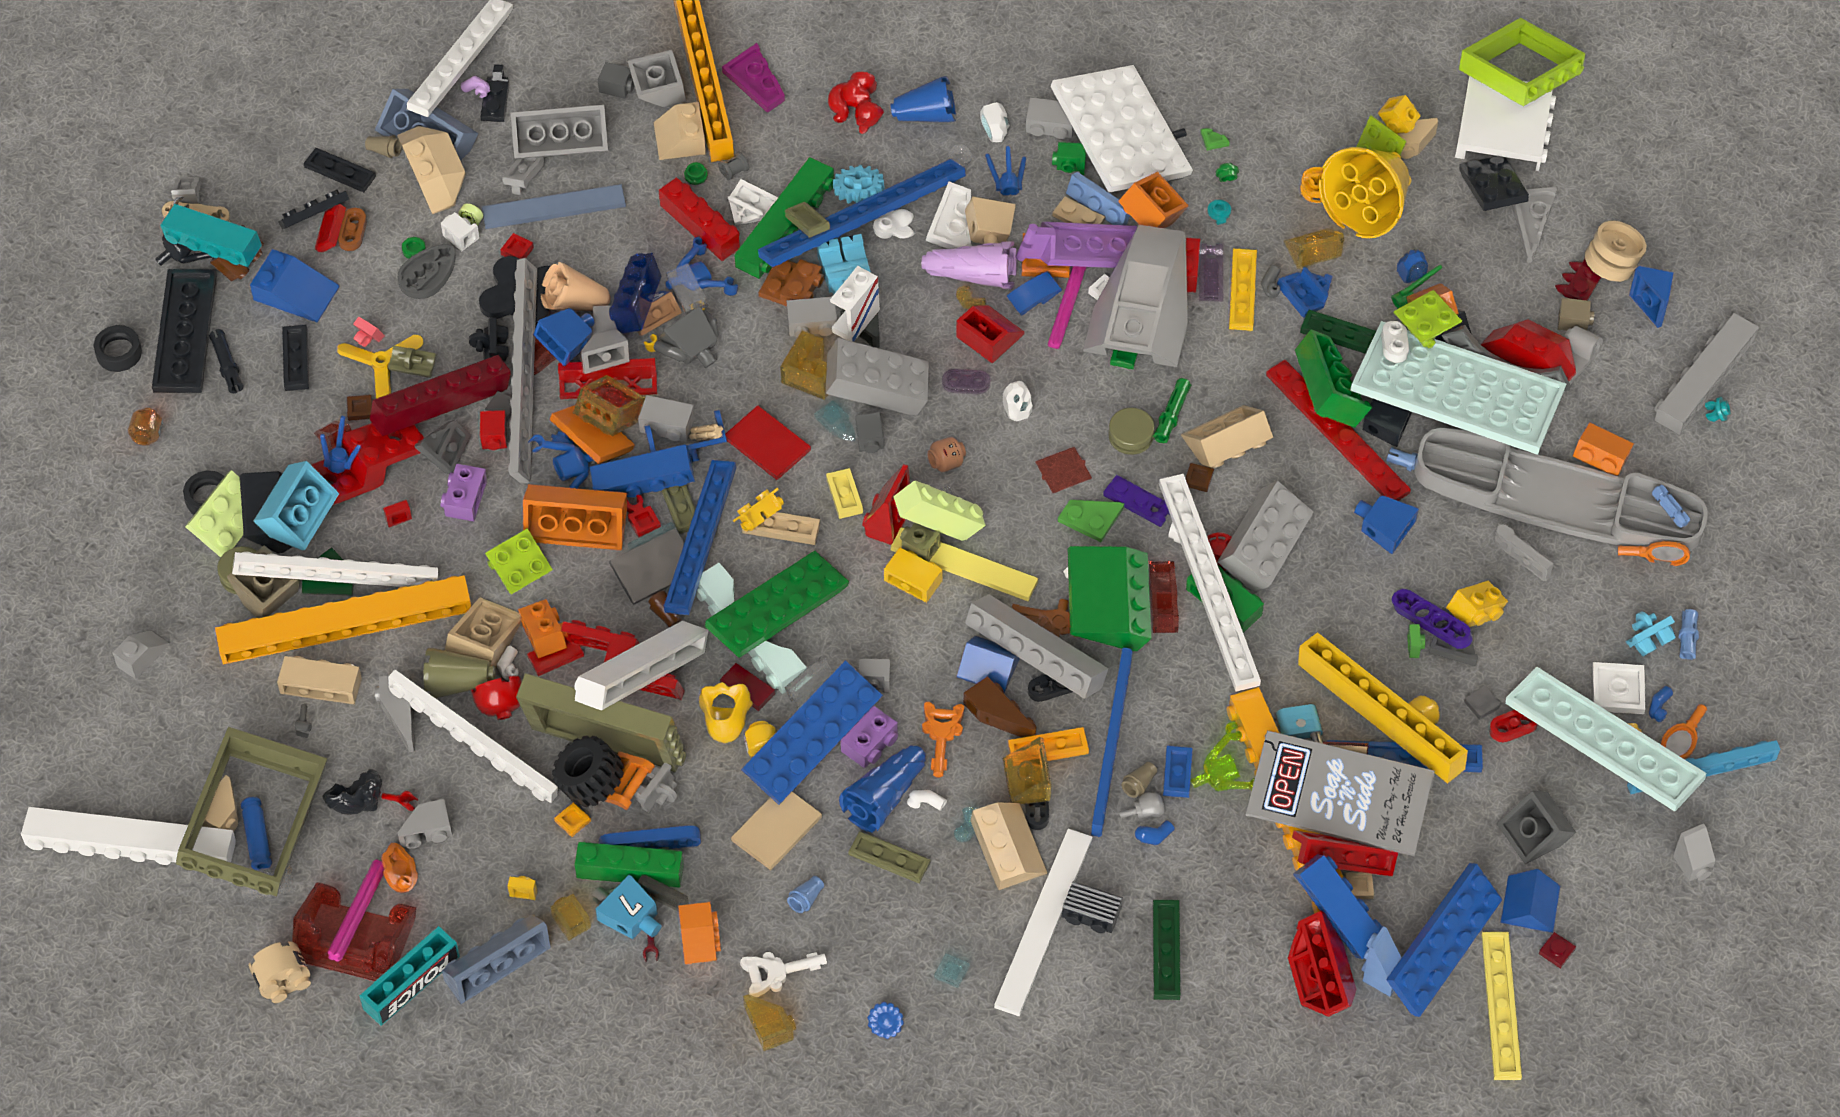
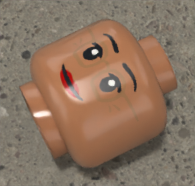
M953 437L933 442L930 450H928L930 465L940 472L960 467L963 463V457L966 456L963 443L958 442Z

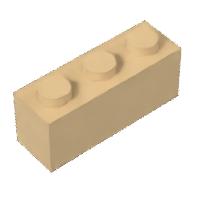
M285 656L277 684L280 694L355 704L362 677L359 667L350 663L336 664L327 660L315 661L301 656Z

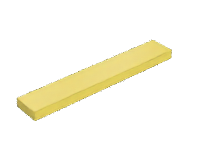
M900 528L891 545V551L896 552L899 547L902 548L900 536L904 528ZM940 542L939 549L929 561L936 563L942 570L1025 601H1029L1038 583L1037 577Z
M1482 932L1494 1080H1521L1509 932Z

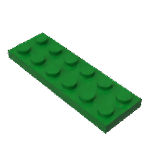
M813 551L708 618L705 622V627L740 658L839 594L848 586L849 580L819 553Z

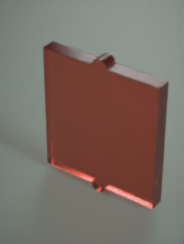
M1075 447L1035 461L1042 474V480L1046 481L1052 493L1092 479L1085 466V460L1080 458Z

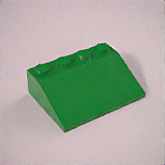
M1070 546L1067 548L1070 635L1121 649L1140 650L1152 639L1148 553L1129 547Z

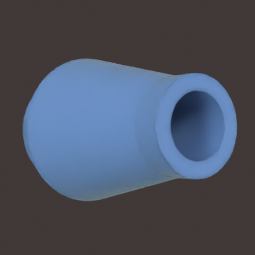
M813 876L810 880L790 891L787 898L789 906L797 913L809 911L818 894L824 888L823 881L817 876Z

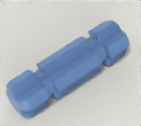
M1664 485L1655 487L1652 491L1654 498L1657 501L1660 500L1659 504L1670 518L1674 517L1673 521L1679 528L1686 526L1690 522V517L1685 511L1682 512L1683 508L1671 494L1668 495L1669 491Z

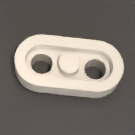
M1398 321L1385 323L1381 333L1383 355L1391 362H1403L1407 359L1409 352L1407 329Z

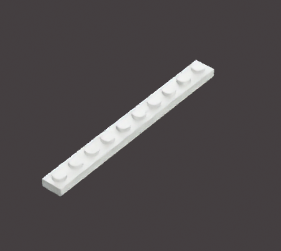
M1184 474L1160 479V489L1235 691L1260 686L1259 674Z

